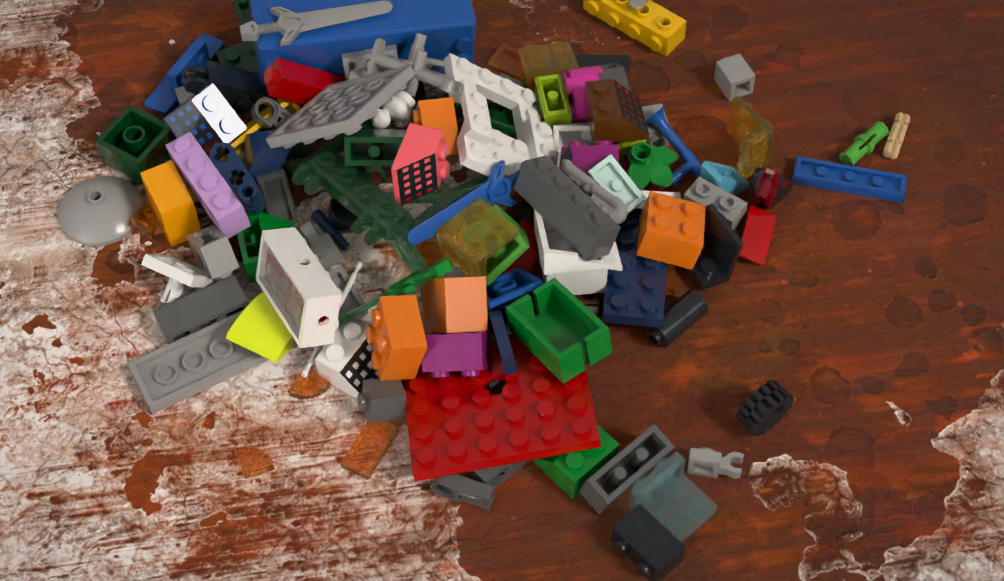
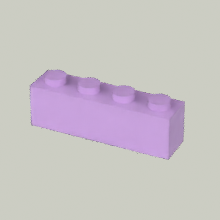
M191 132L165 145L176 169L216 227L228 239L251 226L243 205Z

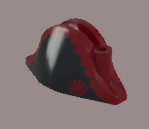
M756 167L752 180L754 204L760 206L764 202V208L770 210L790 192L794 183L772 169Z

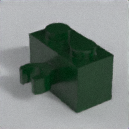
M360 129L354 134H345V166H369L365 173L366 183H371V174L373 172L380 173L382 183H386L388 171L384 166L393 165L407 130Z

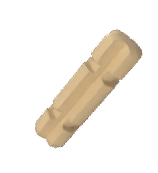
M902 112L896 114L883 151L885 158L894 160L898 157L910 121L908 114H903Z

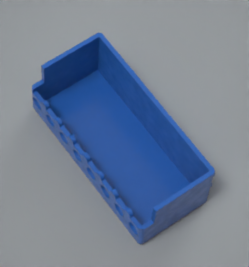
M248 0L251 21L256 22L259 26L260 24H268L269 22L271 24V22L278 21V17L270 13V8L280 6L295 13L383 1ZM385 0L393 5V9L389 13L301 32L290 45L280 46L284 36L281 32L261 34L259 39L253 41L262 95L264 97H271L268 96L263 75L277 57L345 77L341 54L372 49L378 38L385 40V46L395 44L398 59L407 60L416 33L427 35L424 51L428 52V58L443 61L451 53L457 57L465 58L473 64L477 21L471 0ZM434 65L431 70L444 73L445 67Z

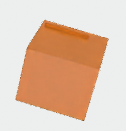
M486 276L433 278L421 284L424 332L461 333L488 331Z

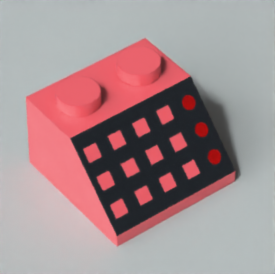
M409 124L391 168L395 205L403 206L439 189L442 179H447L450 170V162L446 161L449 145L445 143L444 130Z

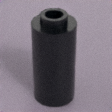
M688 290L664 310L662 328L646 326V336L649 342L656 347L666 348L708 313V305L704 298L696 291Z

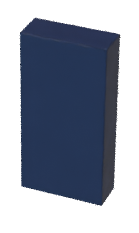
M501 310L489 312L505 376L517 373L516 364Z

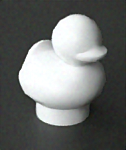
M403 90L395 93L390 103L376 110L377 115L371 118L373 126L377 129H384L389 126L391 120L396 123L398 128L406 126L413 118L412 107L415 105V100Z

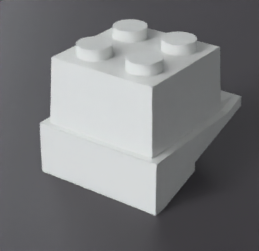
M534 209V232L544 284L555 277L573 295L606 292L608 269L622 271L616 242H614L609 255L587 261Z

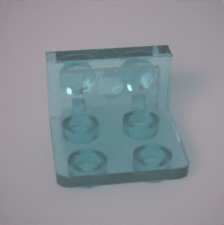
M676 451L671 457L662 458L655 465L650 475L647 477L642 476L635 481L631 487L630 508L634 509L640 504L683 543L716 514L717 504L684 475L686 459Z

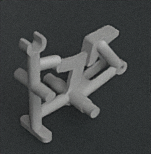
M416 33L407 60L383 55L386 45L385 40L378 38L374 43L366 72L367 75L378 73L379 66L392 70L411 65L415 76L407 82L408 86L403 90L410 96L415 97L419 81L439 87L445 92H454L456 94H461L464 84L456 80L447 79L445 70L444 73L431 70L434 65L444 67V61L427 57L428 52L424 51L427 35Z

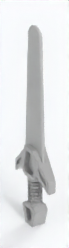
M383 0L295 13L280 6L270 8V13L278 17V21L271 22V24L270 22L268 24H260V26L256 22L250 21L239 26L242 41H257L261 34L281 32L284 36L280 46L290 45L301 32L391 12L393 5L391 2Z

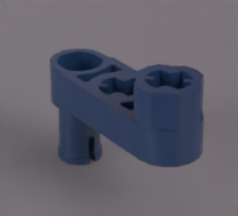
M226 142L215 144L209 153L210 160L241 202L245 212L253 216L260 214L265 208V201L260 188L230 144ZM226 156L228 160L226 162H222L220 158ZM239 174L240 177L242 174L245 175L242 177L243 183L237 185L236 182L234 185L231 184L234 181L233 176Z

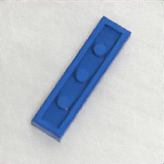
M796 156L791 182L798 185L903 203L908 175Z

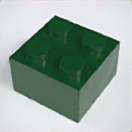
M129 105L97 138L95 144L102 163L143 183L140 173L161 165L169 159V152L165 145L176 140V136L165 122Z

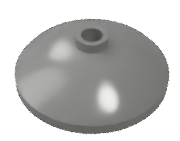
M98 176L80 182L67 192L60 203L58 218L62 230L71 240L86 246H106L124 239L135 230L143 215V201L136 187L127 180L114 176Z

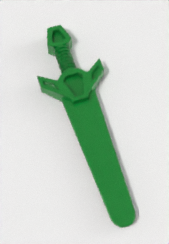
M445 257L433 263L430 268L428 267L422 271L419 269L390 285L386 292L338 316L339 323L377 305L380 296L407 295L415 291L416 287L434 277L440 278L453 270V263L449 257Z

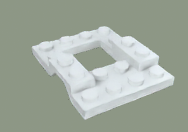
M451 53L443 60L446 78L464 83L461 94L449 93V97H453L454 104L462 107L464 123L457 139L460 165L489 176L493 165L503 160L505 161L503 178L521 169L520 165L525 160L545 155L557 165V152L552 130L548 124L541 122L536 93ZM487 99L512 110L517 140L498 130L492 129Z

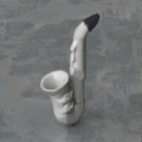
M567 146L561 158V168L564 173L568 174L578 186H582V189L587 194L590 193L591 199L604 212L609 214L611 219L617 224L625 221L628 211L624 202L572 164L573 155L571 147Z

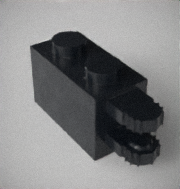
M209 60L205 68L187 66L183 70L184 86L187 92L196 94L203 87L213 83L233 110L251 114L252 106L262 96L259 73Z

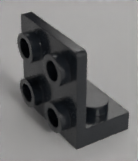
M713 203L706 206L704 245L692 270L684 268L700 291L729 281L743 246L739 235L733 231L725 220L724 215L717 210Z

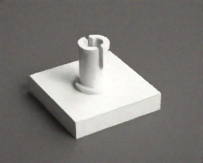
M145 254L141 264L169 277L164 294L160 299L163 303L180 299L186 285L189 287L205 288L218 280L216 278L212 279L202 269L174 256Z

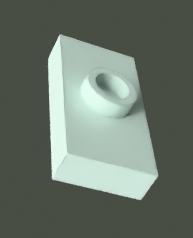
M611 154L588 171L589 176L598 182L602 188L615 197H619L627 206L628 214L647 199Z

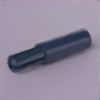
M316 210L312 213L311 219L325 234L328 233L343 251L350 247L349 242L332 225L331 221L321 210Z

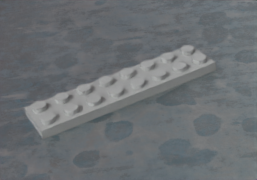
M341 265L328 272L334 284L343 292L350 277ZM354 284L338 316L365 303ZM368 309L353 316V318L358 319L369 314ZM243 310L127 363L152 414L269 360L226 339L228 331ZM294 340V344H293V349L296 348V347H298V345H297V343L295 342V340Z

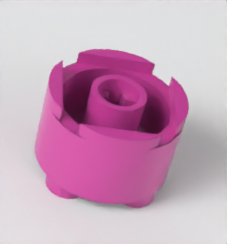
M600 65L567 69L566 73L560 74L566 90L573 123L588 122L584 108L585 82L600 80L598 74L603 73Z

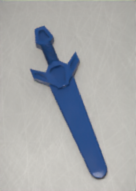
M505 161L497 162L493 165L484 184L411 229L407 235L408 242L412 245L419 244L497 202L509 207L519 203L510 198L509 195L511 187L515 186L521 169L503 178Z

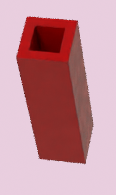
M278 57L266 69L263 75L268 96L300 105H306L328 85L346 81L343 76Z

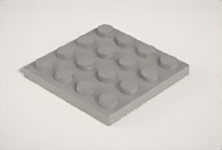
M411 65L330 84L269 135L266 141L271 149L281 146L284 149H288L299 142L310 144L322 137L325 140H329L341 133L346 135L354 134L362 128L361 124L364 121L377 115L376 110L379 107L390 103L395 93L404 90L408 86L407 82L415 76Z

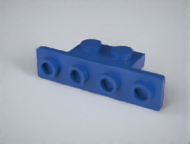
M205 33L197 38L168 71L167 76L146 99L144 102L145 108L162 116H167L178 103L175 88L184 86L183 70L187 66L205 68L208 60L213 61L216 58L215 52L225 47L224 41Z

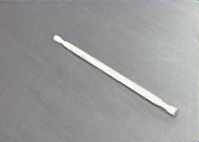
M357 262L355 270L342 292L343 303L357 277L358 271L363 265L362 262ZM322 345L315 346L307 366L301 374L302 377H307L309 369L313 365Z

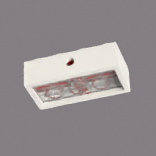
M296 227L262 231L256 272V281L299 348L333 344L335 331L339 328L338 314L339 308L343 304L342 291L334 284L329 272L325 271L317 255L312 252L307 245L306 239L300 235Z

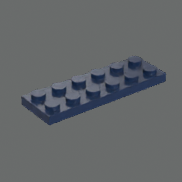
M636 208L627 215L625 221L618 224L621 228L615 242L622 264V271L608 269L603 322L662 328L668 263L636 255L639 220L642 209Z

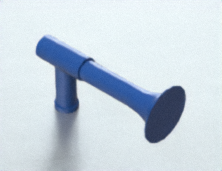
M664 105L649 117L646 123L652 124L660 130L684 162L672 173L673 184L671 186L674 187L689 172H692L696 178L700 176L702 164L666 121L664 116V107L666 105Z

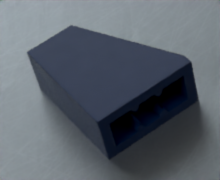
M270 130L247 134L239 155L257 185L255 176L281 169L292 148L284 149L281 146L271 149L266 141V138L273 133ZM239 174L234 175V181L231 184L234 185L235 182L237 185L242 184V177L245 175L242 174L241 177Z

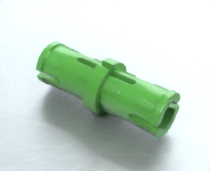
M876 121L864 134H858L854 138V143L839 155L841 162L845 165L854 166L864 155L872 153L875 145L889 134L887 126L880 121ZM869 139V141L862 148L859 149V147L862 146Z

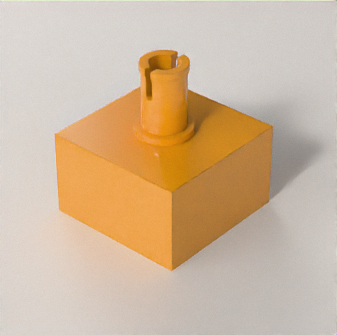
M172 160L140 173L150 207L171 247L187 241L186 236L201 230L194 203L199 202L190 187L187 188Z

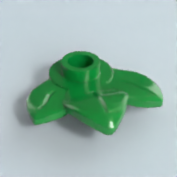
M645 142L636 143L629 149L627 157L630 163L628 176L639 189H644L649 182L658 187H667L673 184V174L668 165L673 164L678 159V155L674 151L664 146L652 148L650 144Z

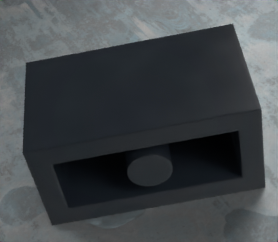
M640 504L612 527L611 544L614 550L622 557L627 556L634 563L638 573L646 579L650 578L652 581H661L684 559L686 546Z

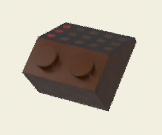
M613 79L585 82L584 108L593 145H595L596 141L603 140L616 143L649 139L648 128L640 99L637 95Z

